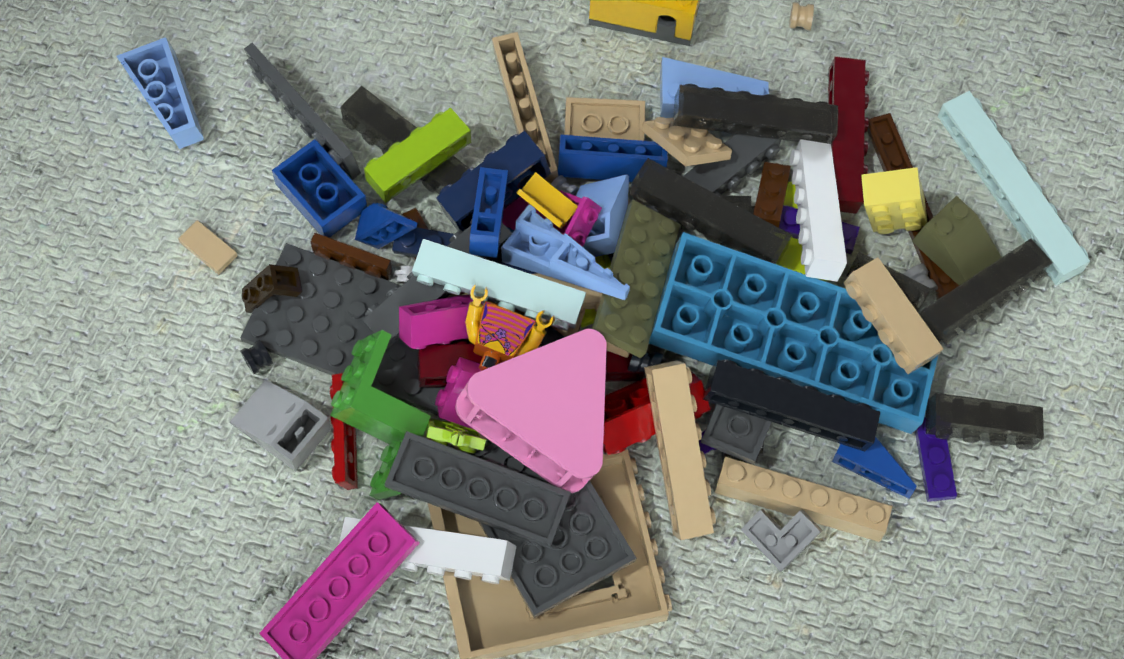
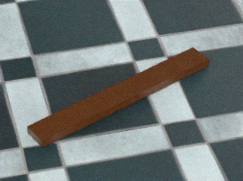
M891 113L869 118L867 132L883 171L913 168ZM925 198L928 223L933 218V214ZM921 229L908 231L911 240L916 237ZM914 244L921 264H924L929 271L927 276L933 279L938 286L934 296L940 310L966 303L968 299L965 291Z

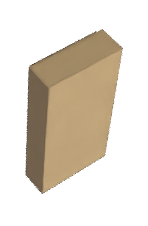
M198 220L178 238L185 248L218 275L237 257V253Z

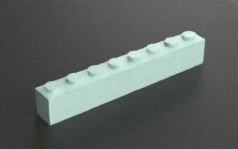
M968 91L944 103L938 118L1054 284L1057 286L1082 273L1090 262L1086 250L1078 245L1070 227L1061 221L1055 206L1044 197L1040 185L1032 180L1027 173L1025 164L1017 159L1010 143L1003 139L998 132L996 123L991 118H988L983 111L981 102Z

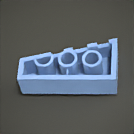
M166 37L116 56L179 149L205 140L176 52Z
M662 57L660 69V117L672 118L677 117L679 114H686L693 119L754 120L761 115L766 120L769 108V84L767 81Z

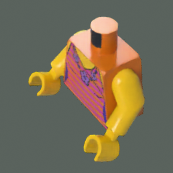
M476 284L472 286L470 295L473 302L469 303L465 324L468 339L475 345L473 352L483 357L479 365L481 371L539 347L546 334L545 328L555 322L554 315L551 317L550 322L546 324L541 320L545 310L537 314L535 321L488 301H485L483 306L481 302L488 295L487 287L485 288V294L478 297L474 294Z

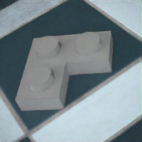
M760 509L741 528V531L780 572L823 531L804 510H800L781 528L764 509Z

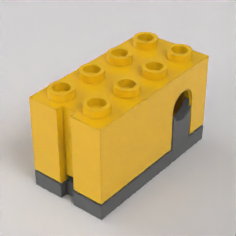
M590 0L589 25L690 46L700 0Z

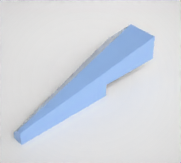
M532 205L526 207L515 221L516 229L501 247L502 262L626 300L630 291L628 284L623 285L613 277V272L610 269H604L596 263L593 255L566 233L564 235L553 227V223L548 218L544 220L538 215Z

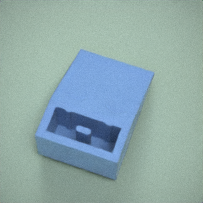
M628 175L581 185L576 194L580 198L588 197L602 207L598 219L594 223L583 246L594 257L615 252L628 207Z

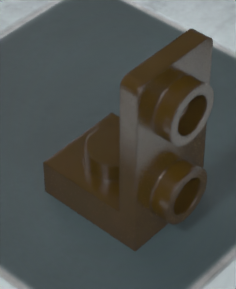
M269 264L242 288V301L244 302L246 313H252L255 308L261 306L272 295L298 297L303 292L298 268Z

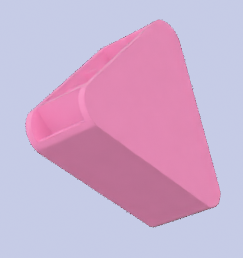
M584 329L475 373L456 400L455 408L457 415L467 425L553 486L571 493L578 492L599 472L603 464L607 346L604 336L597 330Z

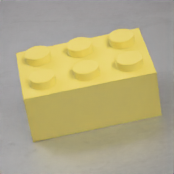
M918 167L861 175L864 207L873 232L889 234L896 229L904 228L907 231H915L927 224L925 196Z

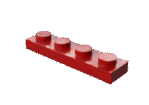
M343 373L332 375V385L330 386L331 399H333L337 391L341 390L344 383L341 380ZM330 416L334 436L331 441V448L334 453L332 477L337 485L346 490L357 489L356 428Z

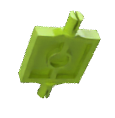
M430 418L426 427V437L431 438L434 442L448 446V443H452L454 446L457 445L460 450L469 453H476V449L484 450L486 437L474 429L450 421L446 422Z

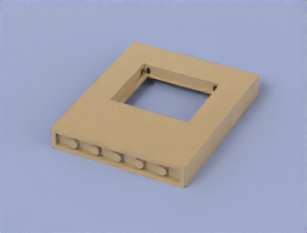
M628 449L618 454H603L602 467L590 479V482L636 556V561L612 574L614 586L577 594L536 618L532 616L511 578L510 581L500 580L499 584H492L481 581V576L472 575L471 580L454 577L455 572L445 571L443 580L460 659H495L667 621L668 612L672 611V604L669 594L663 593L661 584L665 583V576L662 566L657 567L654 556L658 555V548L655 538L650 539L648 529L651 528V520L648 511L643 512L641 502L645 501L642 485L636 484L634 475L638 474L635 458H630ZM428 503L433 530L487 537L479 522Z

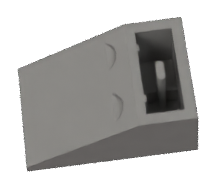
M268 380L261 384L230 421V424L295 472L332 429L329 418L305 400Z

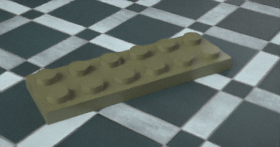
M632 200L627 207L610 265L613 277L623 285L628 284L630 291L626 300L602 293L592 329L600 332L607 342L642 358L648 348L680 224Z

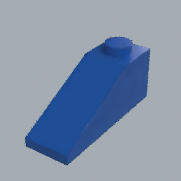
M480 167L470 231L469 254L495 258L498 256L508 170Z
M373 203L361 211L355 240L380 249L415 229L417 222L389 210L384 204Z
M876 437L874 444L865 452L840 444L832 460L833 463L910 499L917 487Z

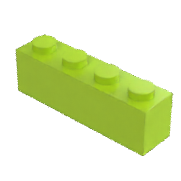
M452 108L445 112H439L431 119V122L423 127L414 129L408 138L402 142L394 143L388 149V152L381 157L371 159L364 168L366 181L381 199L387 203L471 143V130Z

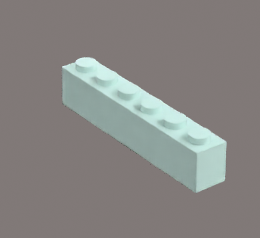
M426 239L422 241L412 269L413 275L417 277L416 281L428 286H433V283L443 285V290L455 295H460V292L470 294L472 286L476 284L474 294L481 297L485 294V288L487 287L488 295L481 303L484 304L485 301H491L513 312L516 309L525 312V317L535 321L537 314L545 310L541 319L550 321L554 315L555 322L552 326L568 331L569 327L575 329L586 296L584 291Z

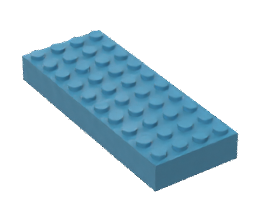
M685 232L682 233L675 245L649 344L712 366L717 360H731L737 363V366L746 369H759L765 375L774 378H787L793 384L812 386L818 389V392L827 395H840L845 398V401L855 404H867L873 410L880 411L878 423L912 434L923 424L938 359L937 355L930 362L907 374L904 368L897 364L895 355L880 340L878 331L871 322L865 319L861 307L855 299L848 295L845 288L816 278L806 277L805 274ZM920 315L941 344L945 323Z

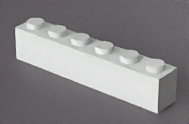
M800 139L796 150L793 149L791 151L790 165H793L792 184L796 188L794 203L798 206L796 222L800 224L798 240L799 244H802L803 249L801 264L805 266L806 277L838 282L847 264L831 144Z
M345 517L339 544L361 519ZM403 525L420 543L400 564L401 569L417 572L418 567L427 568V573L444 576L445 571L455 572L454 577L471 580L472 575L481 576V581L492 584H499L500 580L510 581L517 547L511 542Z

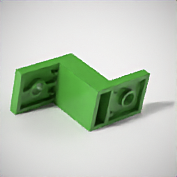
M384 330L368 335L366 338L358 340L352 350L354 358L351 365H348L342 374L341 380L344 383L341 390L337 391L332 399L331 406H333V410L330 415L389 444L381 454L380 460L383 461L381 467L374 474L370 483L372 490L369 496L377 500L401 494L386 488V479L406 431L423 437L431 415L371 386L391 338V334Z

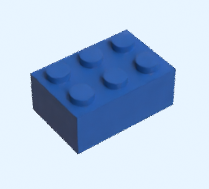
M315 139L272 170L276 186L320 235L330 238L361 215V211L367 207L365 194Z

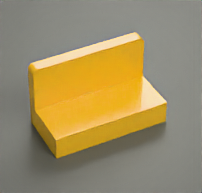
M536 172L526 185L516 192L561 229L571 219L578 207Z

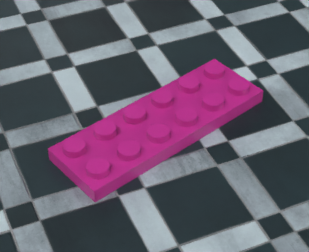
M377 502L259 634L282 659H316L420 542L381 503Z

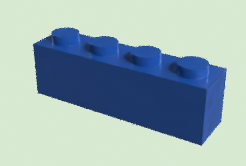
M560 135L558 176L606 180L628 175L629 182L664 184L668 152L656 142Z

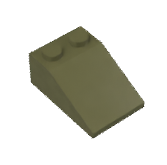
M957 195L912 240L921 251L971 297L1006 264L977 214Z

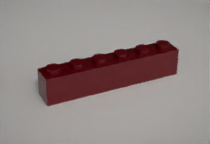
M834 57L828 69L827 144H831L840 212L857 214L860 207L864 205L861 175L868 173V166L864 164V157H866L868 151V141L864 140V133L867 132L869 123L868 117H865V110L869 102V94H865V86L868 85L869 71L865 70L866 60Z

